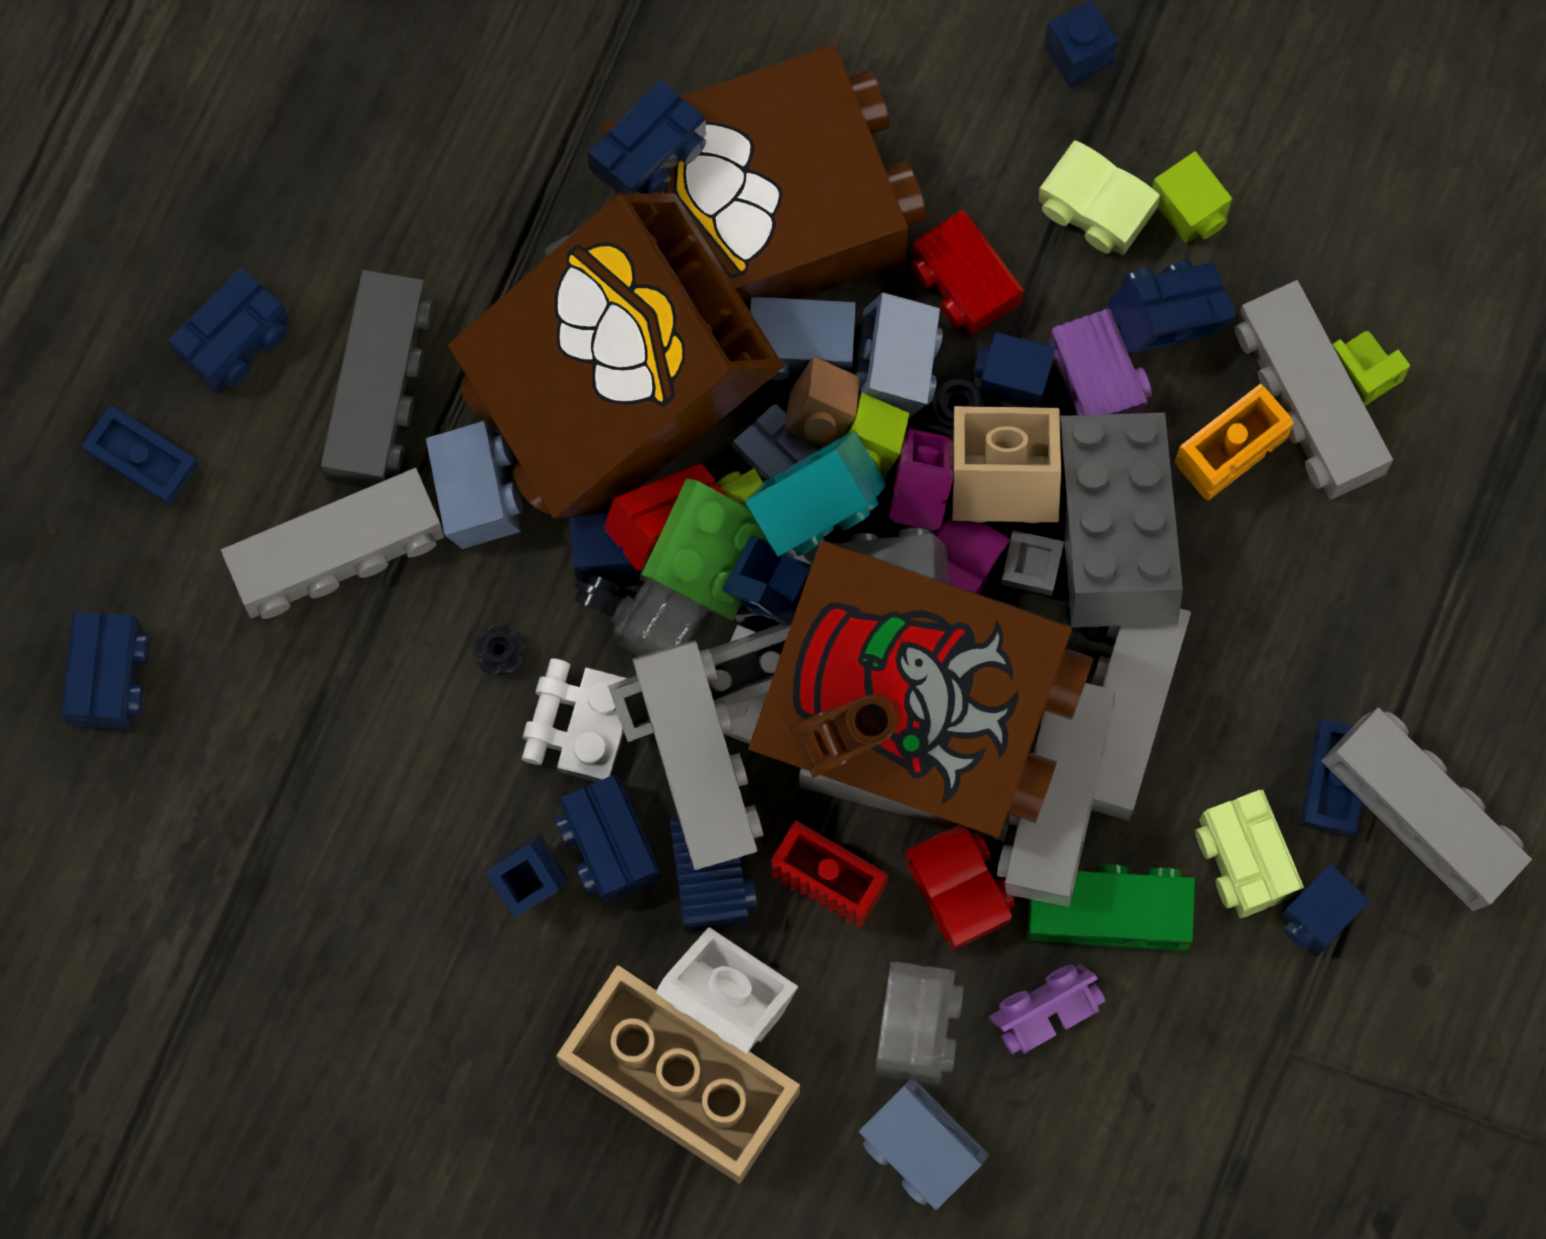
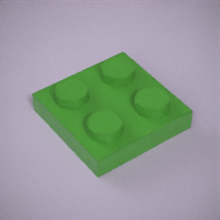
M686 478L642 575L721 618L733 621L741 604L722 591L749 538L756 536L762 538L768 544L769 541L748 508L697 480Z

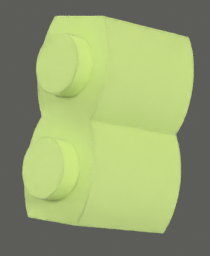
M1075 140L1039 188V202L1043 204L1042 211L1046 216L1062 226H1067L1068 223L1080 227L1086 232L1084 235L1085 239L1099 251L1110 253L1113 250L1121 255L1126 253L1158 208L1160 197L1149 185L1134 175L1117 168L1104 156Z

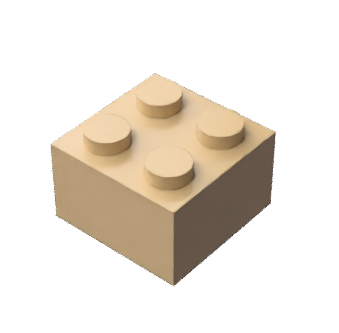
M954 406L953 521H971L975 523L1006 521L1029 524L1059 522L1061 482L1059 408Z

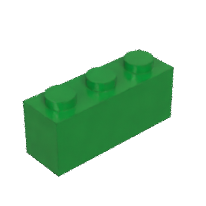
M1110 864L1096 866V872L1078 871L1070 908L1029 899L1027 942L1187 951L1193 942L1195 878L1181 877L1182 871L1174 868H1152L1149 870V875L1128 874L1127 867Z

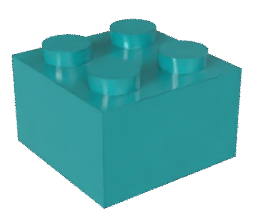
M854 430L769 478L745 502L778 557L791 549L794 550L797 556H800L818 546L821 540H825L824 536L834 530V525L839 524L842 531L867 518L870 515L869 511L879 505L876 497L887 484Z

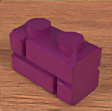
M910 428L905 431L900 455L894 463L889 493V518L900 529L923 528L934 531L941 528L946 509V500H948L953 481V441L949 437Z

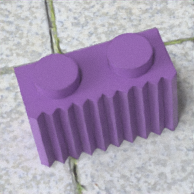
M1104 309L1101 312L1086 315L1081 319L1057 325L1051 330L1049 344L1051 347L1056 348L1054 358L1077 415L1144 413L1147 405L1146 398L1152 396L1148 377L1142 367L1134 369L1128 355V347L1120 332L1122 326L1115 322L1110 309Z

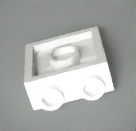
M708 927L663 978L656 994L671 1003L678 1011L689 1015L716 1033L723 1041L734 1045L747 1054L757 1041H762L781 1018L798 986Z

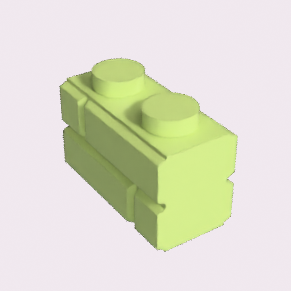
M1263 790L1252 792L1203 812L1199 819L1202 827L1195 829V834L1206 859L1214 857L1222 876L1216 878V886L1221 900L1227 909L1235 906L1239 918H1244L1268 907L1294 899L1301 894L1304 886Z

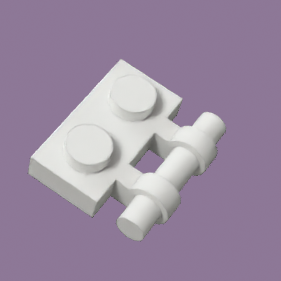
M552 658L550 659L546 676L540 677L535 693L540 697L533 721L526 723L522 736L527 741L522 760L531 764L542 765L546 748L561 751L557 765L558 772L595 782L610 777L613 773L624 730L608 685L627 678L585 668L580 687L569 685L566 683L570 664L566 661ZM559 703L574 706L567 732L553 728Z

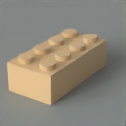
M617 965L556 1055L559 1065L740 1184L800 1094V1084L751 1052L746 1054L734 1045L723 1041L716 1033L689 1015L678 1011L671 1003L657 995V990Z

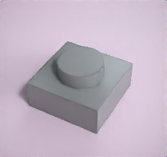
M1013 530L1000 585L1052 596L1064 541Z

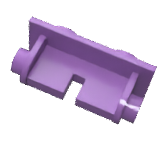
M1081 964L1077 967L1067 965L1049 974L1046 977L1047 983L1031 993L1021 991L1007 997L999 1004L1000 1010L988 1017L1003 1032L1009 1030V1032L1001 1035L1009 1052L1014 1054L1021 1050L1025 1054L1056 1036L1048 1017L1056 1013L1063 1028L1068 1029L1099 1012L1098 1006L1105 1002V998L1096 983L1087 986L1097 980L1093 972Z

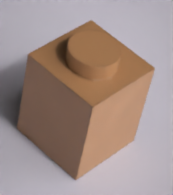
M813 356L789 391L785 431L822 448L840 439L856 418L860 377Z

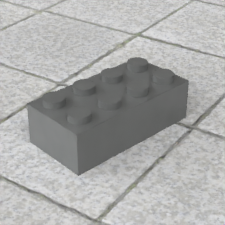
M1165 413L1060 416V495L1071 626L1100 627L1178 624L1183 585Z

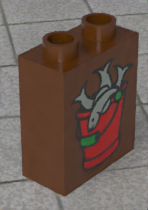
M821 540L748 749L809 771L813 766L799 735H792L789 727L831 707L838 708L865 694L873 692L885 693L894 699L899 706L901 714L900 726L895 734L882 744L858 754L857 758L822 774V776L999 838L1007 814L1036 823L1057 761L1029 752L1043 710L1072 720L1093 658L1066 649L1072 631V626L833 542ZM866 704L862 707L859 715L862 727L869 733L878 734L884 732L888 723L887 713L877 704Z

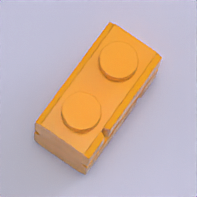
M1259 384L1179 447L1175 464L1203 498L1209 501L1263 459L1267 451L1272 452L1286 441L1294 422L1271 393L1262 384Z

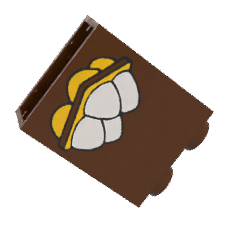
M835 44L680 97L702 114L706 120V136L704 137L706 145L690 164L686 165L680 161L668 174L671 180L662 194L677 195L749 311H751V297L803 299L905 263L908 225L926 219L922 194L907 161L884 168L872 138V134L889 129L890 126L882 93L870 70L848 77ZM621 118L601 124L602 137Z
M618 194L448 344L466 374V377L461 382V392L465 402L479 419L492 427L499 428L519 461L513 469L514 480L518 489L530 504L544 513L551 514L553 518L609 512L614 498L641 487L785 367L676 194Z

